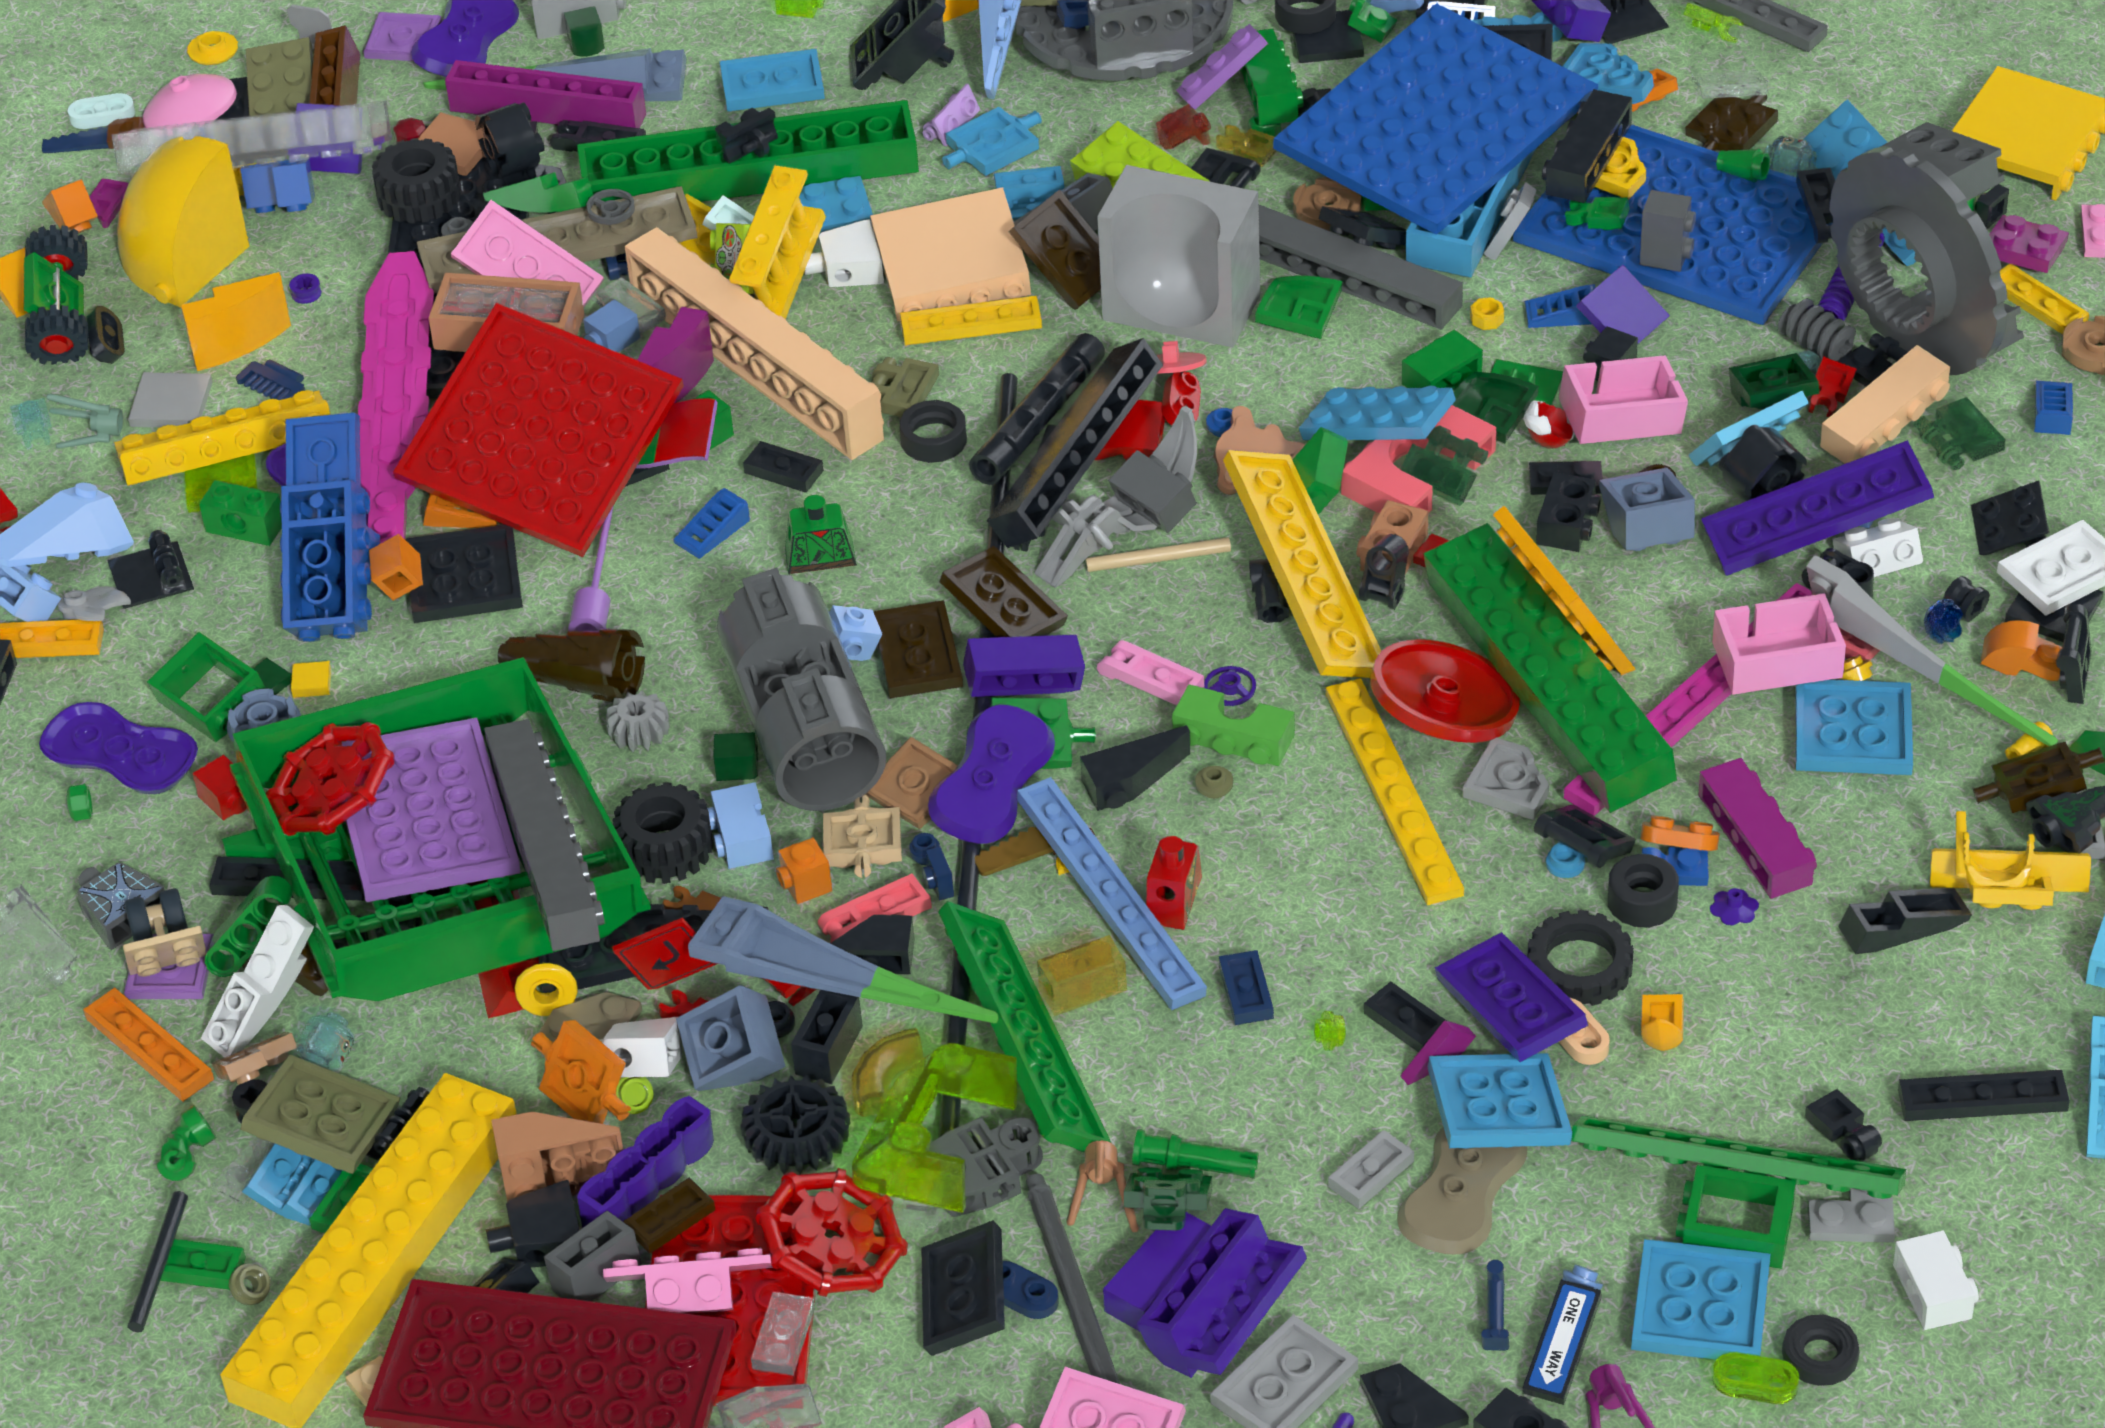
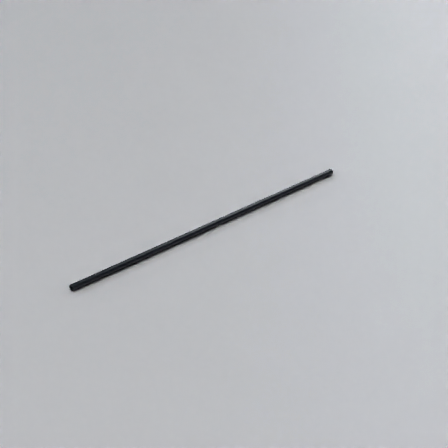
M1005 373L1000 378L996 430L1016 407L1018 378L1012 373ZM1011 468L999 482L991 487L989 517L1009 491ZM988 524L986 550L995 546L1004 554V543ZM980 622L979 638H997ZM993 696L974 697L972 720L980 712L991 706ZM962 840L957 904L976 911L979 871L975 863V855H980L981 844ZM954 947L950 996L969 1002L971 981L965 968L958 961V954ZM949 1014L938 1138L959 1127L968 1018Z

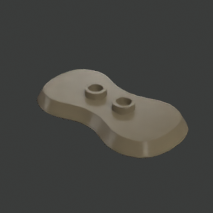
M1442 1127L1435 1138L1434 1162L1429 1176L1419 1188L1403 1201L1399 1208L1397 1222L1403 1236L1420 1247L1443 1254H1464L1478 1248L1487 1239L1491 1231L1494 1198L1500 1187L1523 1166L1527 1157V1146L1509 1148H1449L1444 1127Z

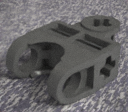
M979 1117L945 1133L926 1146L919 1155L917 1165L923 1175L928 1178L949 1169L963 1175L956 1180L957 1184L951 1187L943 1197V1205L951 1216L957 1217L987 1209L1021 1194L1019 1176L1036 1169L1043 1160V1152L1038 1145L1041 1134L1038 1131V1125L1028 1118H1014L990 1130L983 1118ZM1014 1129H1015V1132H1016V1140H1014V1134H1013V1130H1014ZM1027 1152H1029L1030 1163L1027 1161ZM938 1156H942V1157H940L939 1159H937L936 1161H934L933 1163L930 1164V1162H931L933 1159H935V1158L938 1157ZM967 1197L964 1201L955 1204L961 1198Z

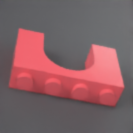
M1451 405L1426 439L1374 440L1369 442L1358 456L1344 465L1341 495L1378 513L1381 512L1387 500L1427 510L1429 513L1432 510V486L1400 470L1393 463L1400 457L1412 452L1431 451L1443 454L1476 470L1496 451V427Z

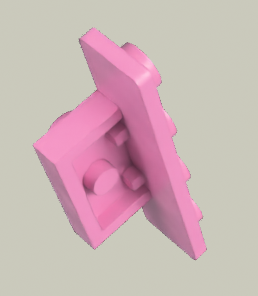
M754 1248L737 1251L738 1257L722 1259L720 1252H707L696 1254V1261L679 1262V1256L654 1258V1265L638 1266L637 1260H618L612 1262V1268L603 1269V1278L606 1282L645 1279L647 1309L694 1314L733 1310L730 1271L773 1268V1266L771 1265V1255H763L762 1249Z

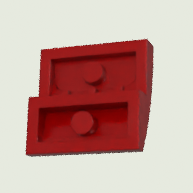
M1138 400L1095 460L1122 454L1127 461L1136 450L1150 457L1163 439L1165 418L1162 414V402Z

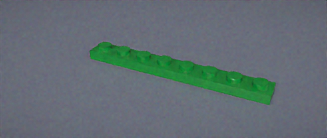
M1583 1115L1572 1125L1571 1141L1583 1143V1147L1588 1150L1604 1151L1609 1147L1621 1149L1624 1155L1642 1158L1646 1157L1647 1154L1663 1156V1161L1671 1164H1686L1688 1161L1703 1163V1166L1726 1170H1728V1167L1741 1169L1745 1173L1769 1176V1174L1782 1176L1785 1179L1796 1181V1185H1806L1812 1181L1824 1183L1827 1189L1838 1192H1847L1851 1188L1866 1190L1867 1195L1880 1199H1888L1892 1195L1898 1196L1905 1186L1907 1169Z

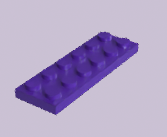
M1907 440L1701 518L1722 569L1725 575L1728 576L1934 498V493Z

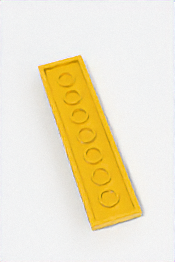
M1228 450L1223 459L1225 467L1320 675L1370 678L1375 660L1381 652L1380 646L1291 456L1286 454Z

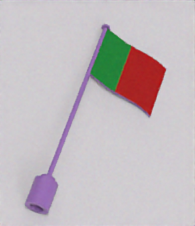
M705 398L674 403L636 468H651L688 460L708 461L718 402L715 399ZM613 507L602 526L591 587L582 588L575 593L568 631H599V629H606L610 598L606 592L598 587Z

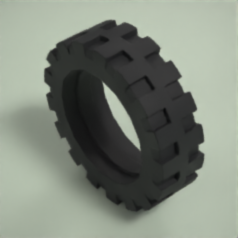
M1578 910V914H1570L1569 911L1559 913L1557 918L1551 916L1545 919L1542 927L1537 926L1534 929L1532 939L1528 941L1527 957L1569 998L1578 1000L1582 1004L1594 1006L1602 1004V1001L1605 999L1611 1000L1618 996L1620 989L1624 990L1627 987L1629 977L1631 978L1634 948L1631 945V938L1627 931L1623 933L1621 931L1622 926L1615 920L1610 922L1607 920V916L1603 914L1590 915L1589 911ZM1582 940L1594 942L1605 948L1612 956L1613 962L1604 971L1595 975L1580 977L1569 975L1556 969L1547 957L1554 947L1564 942Z

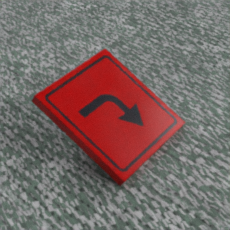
M683 917L612 947L613 952L648 990L659 989L718 964L689 956L688 944L696 932Z

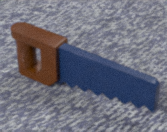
M143 118L116 119L106 128L99 127L96 130L89 129L87 132L80 131L78 134L70 133L68 136L61 135L59 138L43 139L42 152L47 154L146 146L147 137L144 135L145 126ZM131 130V135L122 136L125 132Z

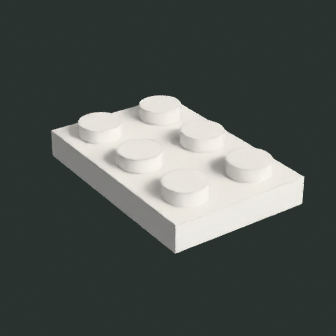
M2081 520L1999 561L1997 573L2047 616L2105 586V538L2084 520Z

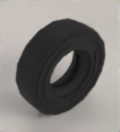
M1824 1314L1808 1315L1796 1320L1787 1329L1782 1343L1783 1361L1791 1374L1803 1382L1817 1386L1834 1385L1846 1380L1855 1371L1859 1360L1858 1339L1851 1327L1838 1318ZM1813 1340H1825L1834 1345L1837 1349V1355L1829 1361H1817L1808 1357L1804 1348Z

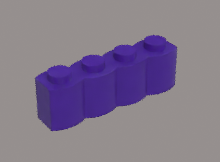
M691 1096L683 1097L666 1110L662 1121L653 1123L645 1128L635 1140L634 1146L628 1147L615 1155L609 1162L606 1171L590 1178L578 1193L577 1198L582 1228L606 1211H609L623 1222L654 1201L659 1190L674 1184L683 1175L687 1165L704 1157L714 1142L711 1110Z

